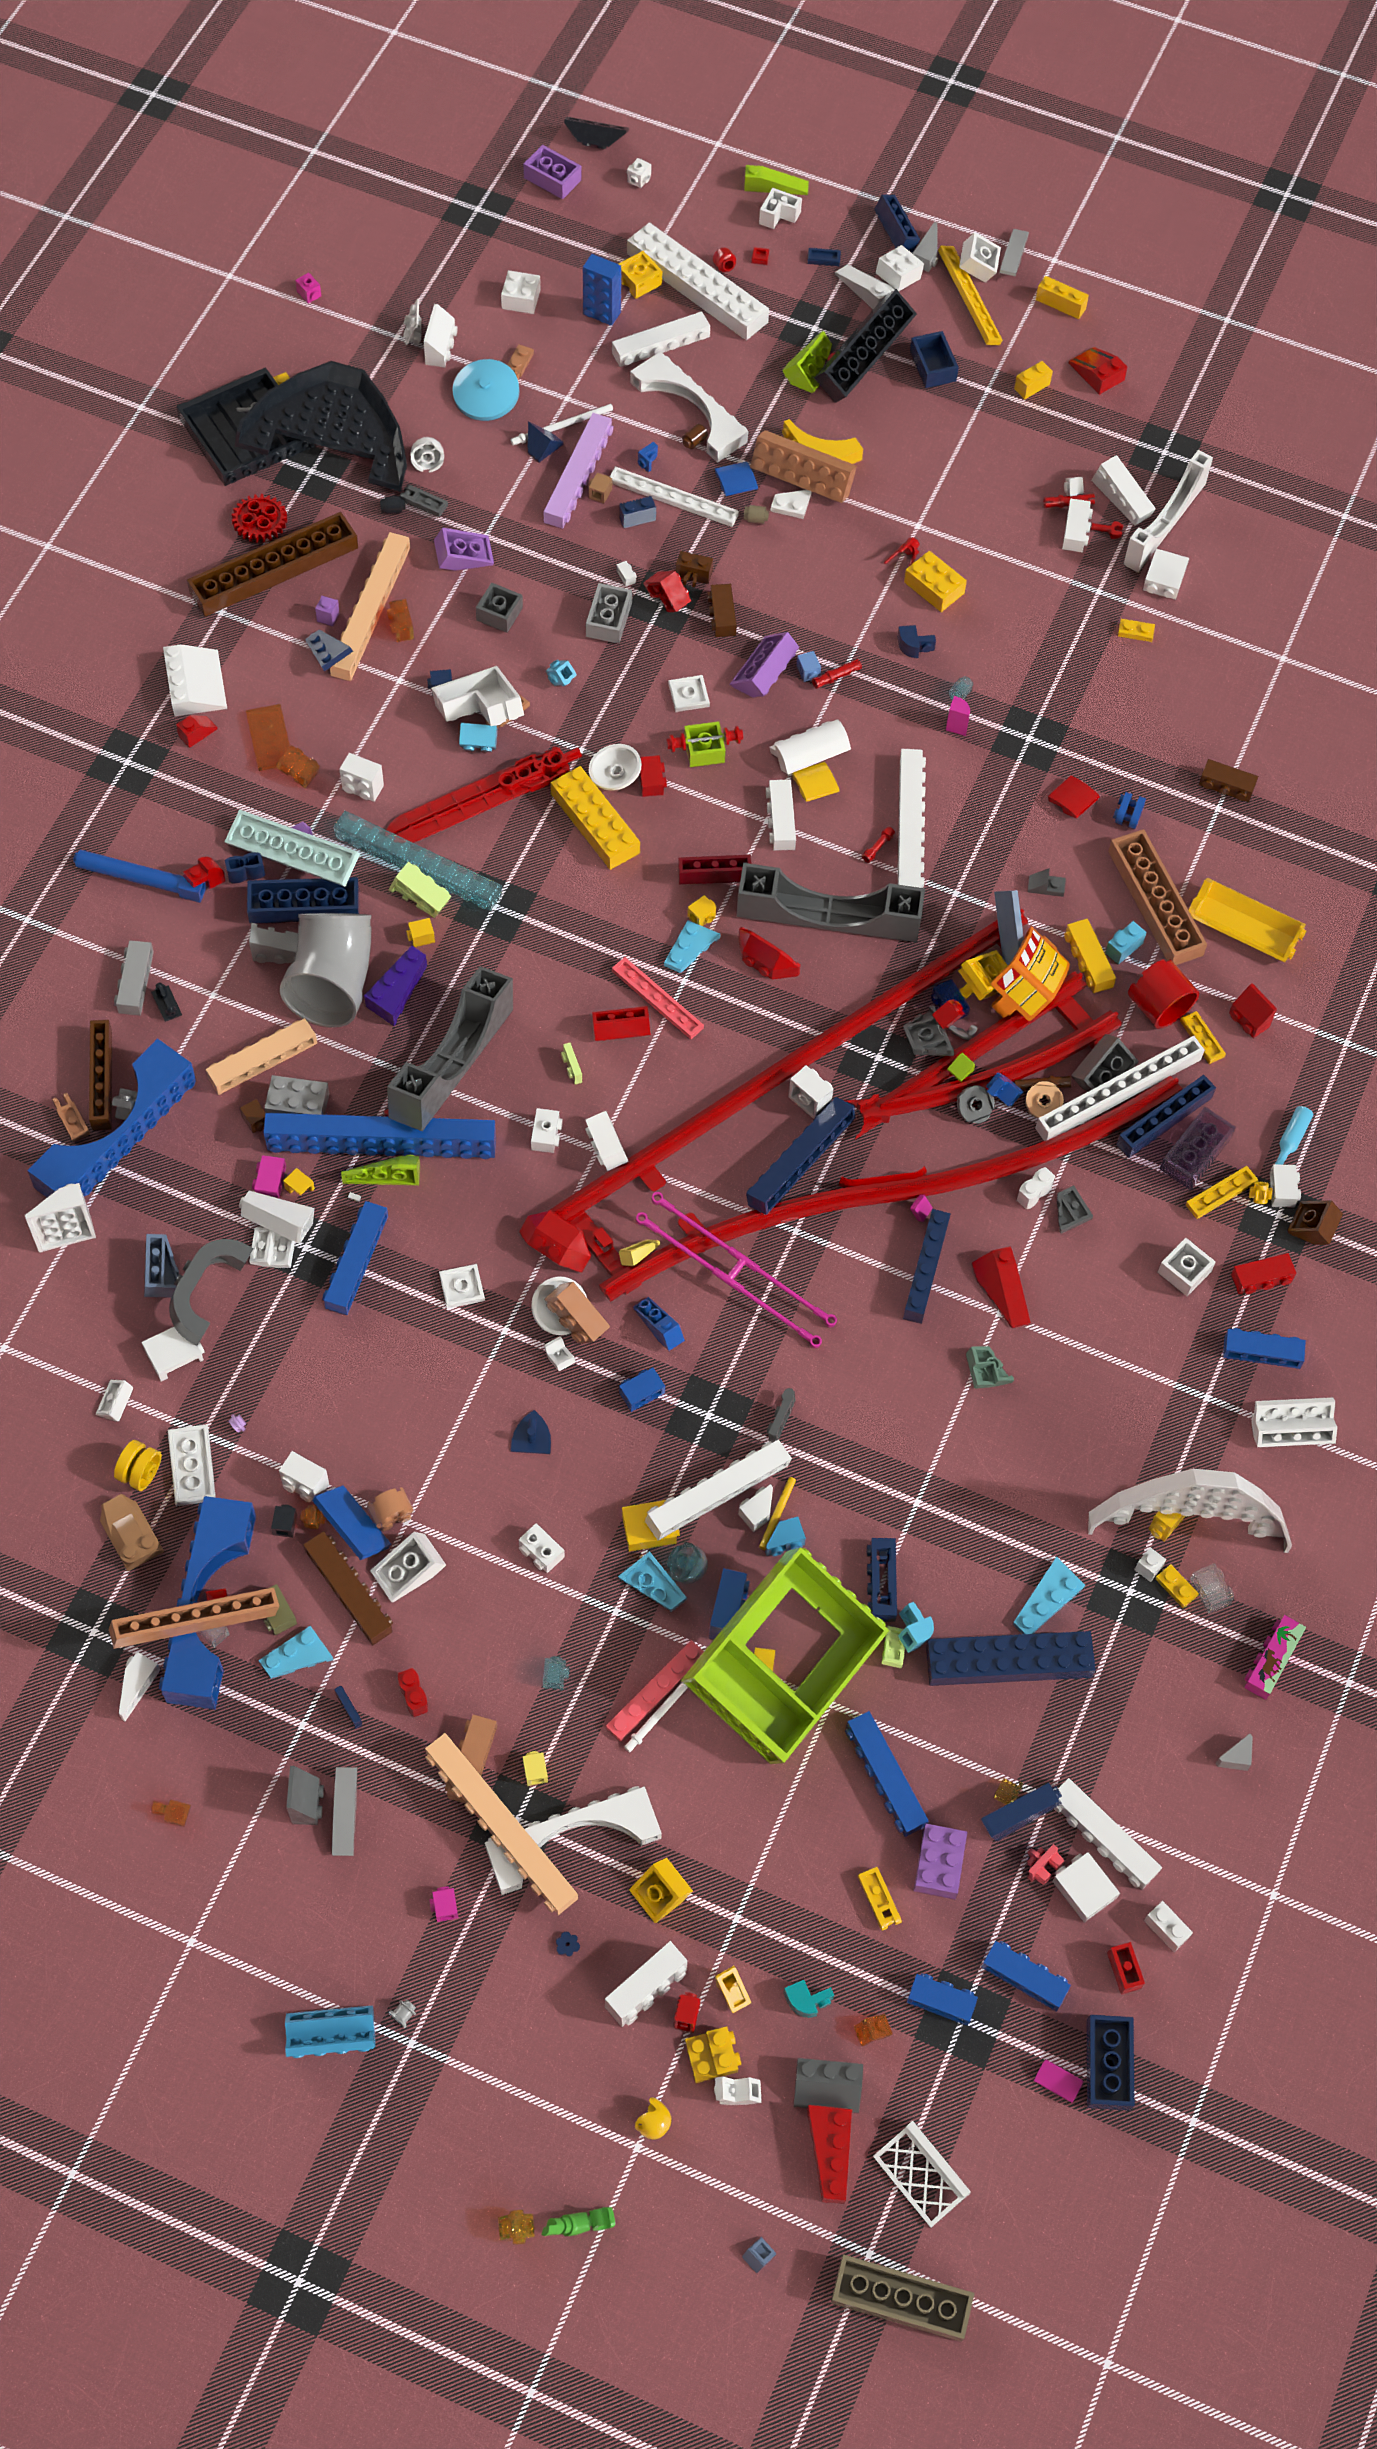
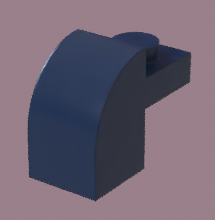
M916 625L899 626L898 644L900 650L905 655L919 658V652L935 651V635L918 636Z

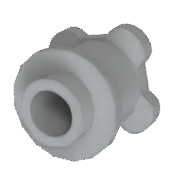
M407 1999L404 2002L400 2000L397 2008L394 2011L390 2010L388 2012L403 2028L407 2027L406 2022L412 2015H416L414 2012L416 2007Z

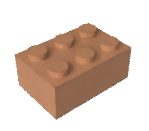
M574 1282L560 1284L544 1299L547 1302L548 1309L557 1314L561 1325L571 1331V1336L577 1343L594 1342L610 1327Z

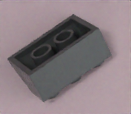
M1105 1034L1073 1072L1071 1077L1082 1089L1089 1092L1134 1068L1139 1061L1118 1037Z
M798 2058L796 2064L794 2107L807 2108L808 2105L852 2109V2113H859L863 2064Z

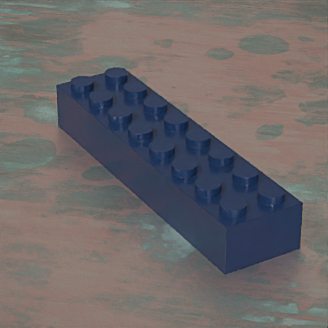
M1091 1631L928 1639L926 1644L929 1686L1092 1678L1096 1671Z

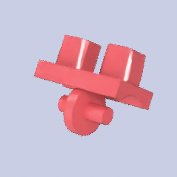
M1054 1844L1046 1852L1042 1847L1037 1851L1032 1848L1029 1849L1027 1853L1030 1858L1026 1863L1032 1866V1868L1028 1871L1029 1875L1027 1878L1031 1881L1035 1879L1045 1885L1051 1878V1874L1045 1867L1049 1864L1057 1871L1064 1864V1859L1058 1854V1848Z

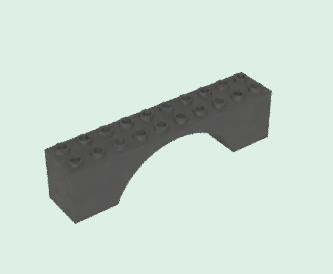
M743 863L738 892L737 917L917 942L925 888L889 883L884 888L865 895L835 896L815 892L798 885L789 879L780 868Z
M479 966L463 987L453 1021L435 1053L420 1066L406 1062L387 1086L390 1119L420 1131L425 1129L513 1011V978Z

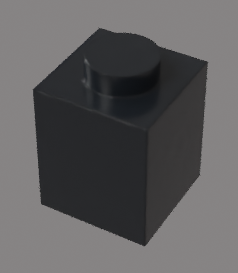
M286 1504L275 1506L271 1526L274 1536L293 1538L297 1519L295 1508Z

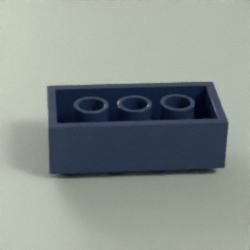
M1090 2015L1087 2018V2108L1131 2111L1135 2106L1134 2017ZM1106 2061H1111L1113 2066H1109Z

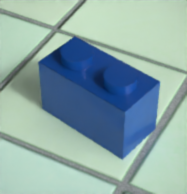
M654 1368L644 1369L639 1372L638 1376L624 1380L619 1386V1394L632 1412L665 1394V1385Z

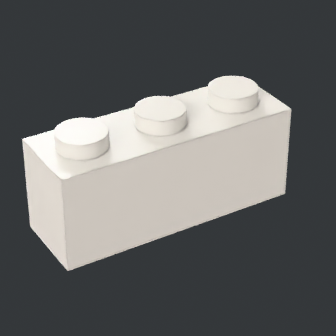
M1070 499L1062 549L1083 552L1084 546L1088 545L1089 536L1086 535V532L1089 533L1091 522H1088V519L1092 518L1093 509H1090V501Z
M604 1111L586 1119L588 1127L585 1130L589 1138L594 1139L591 1141L595 1152L599 1151V1154L596 1156L600 1165L604 1164L607 1171L629 1162L607 1112Z

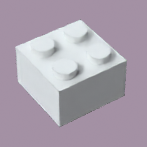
M974 232L963 242L959 268L981 281L987 282L997 273L1001 247Z
M901 245L879 258L876 274L894 289L900 291L921 279L924 263Z
M508 270L501 294L502 309L534 314L541 290L540 275Z
M352 753L347 755L340 767L342 789L349 794L353 793L365 800L375 802L384 786L382 765Z
M807 1065L790 1079L788 1097L813 1119L832 1101V1085L828 1081H824L814 1069H810Z
M1185 1238L1161 1262L1158 1273L1188 1296L1212 1272L1215 1261Z
M293 1451L279 1470L283 1488L290 1493L296 1492L300 1494V1497L306 1502H311L315 1496L324 1493L330 1485L327 1471L324 1468Z

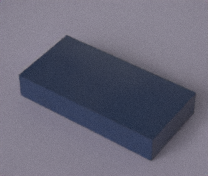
M809 248L807 264L840 266L841 250Z
M340 1685L334 1689L335 1694L354 1728L357 1729L362 1726L361 1718L344 1688Z

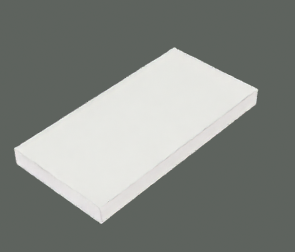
M208 1424L168 1430L175 1505L182 1506L202 1503L204 1496L216 1498Z

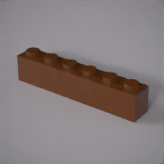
M109 1020L90 1021L89 1122L92 1131L112 1130V1028Z
M323 1531L303 1544L309 1558L373 1646L393 1632L391 1618L388 1614L384 1615L381 1612L382 1606L376 1598H371L369 1595L371 1591L366 1583H361L358 1580V1572L353 1566L351 1568L346 1563L348 1559L343 1551L338 1552L335 1548L337 1544L331 1535L327 1536Z

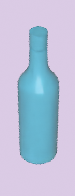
M1303 1106L1296 1107L1280 1140L1281 1152L1275 1164L1283 1165L1287 1156L1297 1150L1313 1117V1112Z

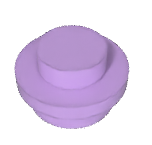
M234 1414L231 1415L232 1418L228 1420L231 1426L238 1433L241 1430H246L244 1419L240 1415L237 1417Z

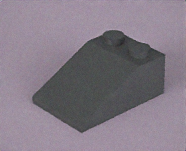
M290 1766L286 1808L292 1824L318 1825V1818L322 1819L323 1807L319 1806L320 1798L324 1797V1785H321L318 1777L296 1766Z

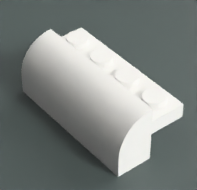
M838 719L832 722H825L822 726L807 729L804 733L792 735L789 739L777 741L769 747L771 754L778 757L781 771L786 774L851 750L847 733Z
M1334 1398L1255 1401V1410L1252 1413V1429L1257 1447L1335 1444L1337 1425L1334 1421Z

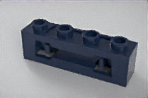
M871 1538L870 1545H867L866 1555L870 1557V1564H867V1576H870L871 1583H867V1595H871V1602H868L867 1606L871 1609L870 1613L882 1619L884 1622H896V1538ZM887 1555H889L886 1567L887 1596H881L880 1604H878L877 1599L880 1593L879 1564H886Z

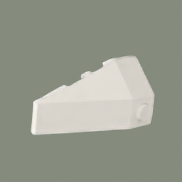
M848 264L835 272V275L872 309L877 306L885 295L895 290L891 285Z

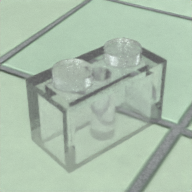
M1215 1563L1193 1572L1190 1580L1199 1593V1597L1208 1614L1231 1605L1234 1599L1233 1590L1230 1586L1226 1585L1224 1574L1220 1568H1217Z

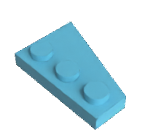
M688 920L667 956L664 966L681 973L696 960L698 955L703 951L705 952L714 941L720 939L721 934Z
M650 1551L618 1576L620 1580L671 1612L687 1600L685 1594Z
M309 1626L261 1658L259 1663L270 1679L295 1672V1670L304 1667L309 1668L315 1666V1664L324 1661L329 1662L334 1659L312 1627Z

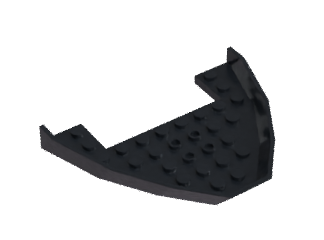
M329 361L300 372L267 391L240 420L236 433L235 447L268 456L274 435L277 433L372 459L374 461L368 483L401 492L407 468L401 429L385 397L363 369Z

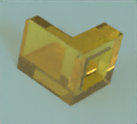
M1003 1778L993 1798L1007 1805L1017 1799L1024 1783L1020 1782L1019 1785H1016Z

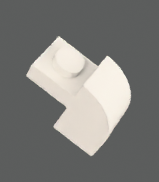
M750 2077L741 2079L715 2078L714 2093L716 2100L720 2101V2104L748 2105L761 2103L760 2080Z

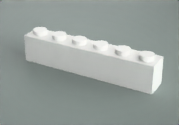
M699 312L612 341V354L620 367L652 357L660 351L663 353L710 337V324L703 312Z
M1068 1778L1058 1788L1063 1796L1059 1798L1062 1804L1054 1808V1810L1065 1815L1067 1822L1072 1827H1077L1082 1832V1836L1086 1841L1093 1842L1098 1847V1852L1103 1857H1108L1119 1872H1124L1129 1877L1128 1880L1133 1886L1143 1890L1160 1872L1162 1867Z

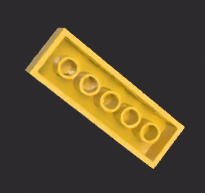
M581 766L551 782V795L610 870L640 854L639 839Z

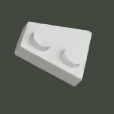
M802 490L775 494L771 512L804 519L812 491Z

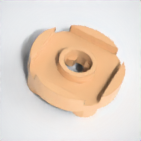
M1046 1081L1032 1086L1025 1098L1028 1112L1035 1118H1040L1061 1107L1064 1102L1063 1094L1055 1084ZM1043 1096H1046V1099L1050 1101L1046 1103V1106L1039 1102V1099H1042Z

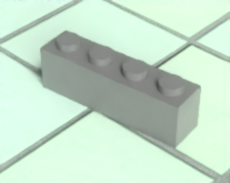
M129 940L128 947H125L124 958L126 959L125 963L121 965L122 978L118 980L117 985L119 992L114 998V1006H117L119 1014L141 1016L154 954L152 943Z

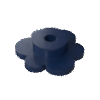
M567 1931L563 1932L561 1938L556 1939L558 1954H566L570 1957L573 1955V1952L579 1951L578 1937L571 1935Z

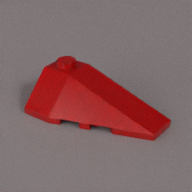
M1011 1246L992 1250L973 1261L971 1265L977 1282L988 1293L987 1296L990 1300L994 1301L999 1308V1312L1010 1327L1015 1328L1029 1325L1031 1323Z

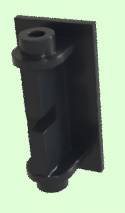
M161 982L157 983L155 991L151 993L164 1021L182 1016L169 985L165 986Z

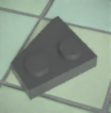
M1075 1186L1057 1193L1060 1234L1092 1220L1093 1214Z

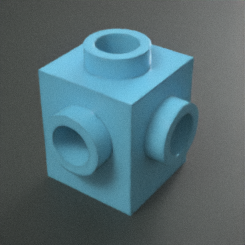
M555 660L549 665L550 668L546 670L548 679L554 686H566L577 675L568 660Z

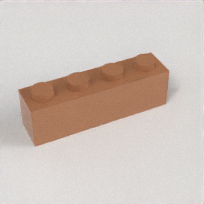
M472 1715L471 1721L467 1720L464 1729L466 1736L464 1740L461 1739L458 1749L482 1776L497 1730V1721ZM448 1781L445 1786L448 1798L466 1803L462 1797L458 1799L451 1790L453 1786Z

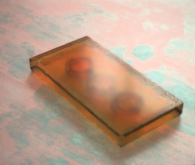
M281 704L246 710L259 771L294 765Z

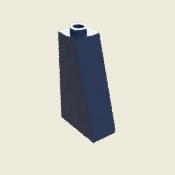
M1047 1783L981 1818L991 1838L998 1842L1061 1805L1062 1802L1059 1798L1063 1796L1057 1786L1052 1787L1050 1783Z

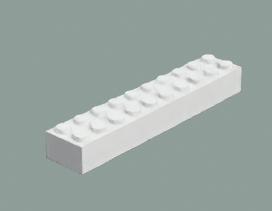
M650 222L627 240V254L630 257L644 251L662 270V280L743 339L748 340L768 323V307Z

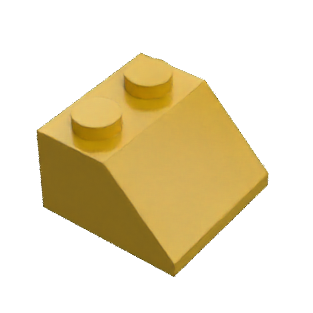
M667 1858L654 1863L629 1889L654 1923H657L679 1906L693 1892Z

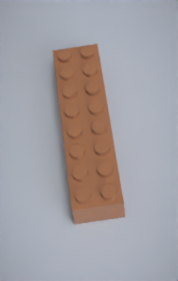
M1143 829L1111 840L1108 852L1166 960L1171 959L1178 965L1204 956L1207 943L1145 830Z

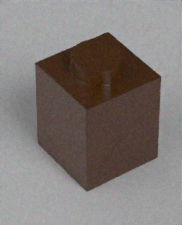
M257 1099L240 1107L242 1118L252 1133L264 1130L265 1111Z

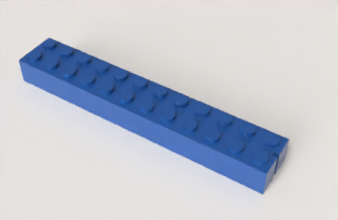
M265 1113L264 1137L267 1151L274 1153L290 1151L291 1153L309 1152L318 1154L323 1152L329 1154L347 1153L349 1155L367 1154L370 1156L385 1154L386 1156L419 1155L424 1157L442 1156L444 1158L462 1157L465 1159L471 1157H480L482 1159L495 1158V1120L432 1118L425 1129L420 1131L389 1117Z

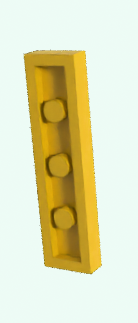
M1245 1166L1187 1201L1186 1207L1198 1219L1247 1190L1255 1182H1258V1179L1249 1167Z

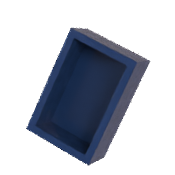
M943 331L911 338L910 353L925 388L957 381L959 367Z

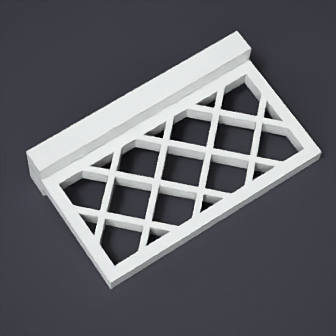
M913 2121L873 2156L931 2228L971 2193ZM905 2134L912 2140L911 2150L898 2149L899 2139ZM896 2143V2149H890ZM914 2144L920 2151H914ZM886 2151L895 2152V2165L885 2164L880 2156ZM898 2152L911 2153L910 2167L897 2166ZM914 2154H923L926 2157V2168L913 2167ZM929 2162L935 2169H928ZM888 2167L894 2168V2174L890 2171ZM897 2168L910 2169L909 2183L898 2181L896 2178ZM913 2170L926 2171L925 2185L912 2183ZM928 2171L939 2173L941 2176L940 2186L927 2185ZM943 2179L949 2187L943 2186ZM902 2185L909 2186V2191L907 2192ZM911 2186L924 2187V2201L914 2200L911 2197ZM927 2188L940 2189L939 2202L926 2201ZM943 2189L953 2190L958 2198L951 2204L942 2203ZM917 2203L923 2204V2210L919 2207ZM926 2204L939 2205V2214L932 2221L925 2214ZM942 2206H948L941 2212Z

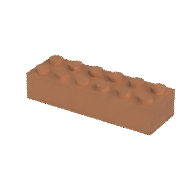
M764 430L757 437L750 468L843 503L849 497L857 466Z

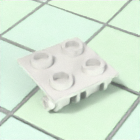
M418 298L415 304L411 305L410 313L404 319V325H406L404 331L405 345H408L409 341L414 344H419L421 341V317L419 316Z

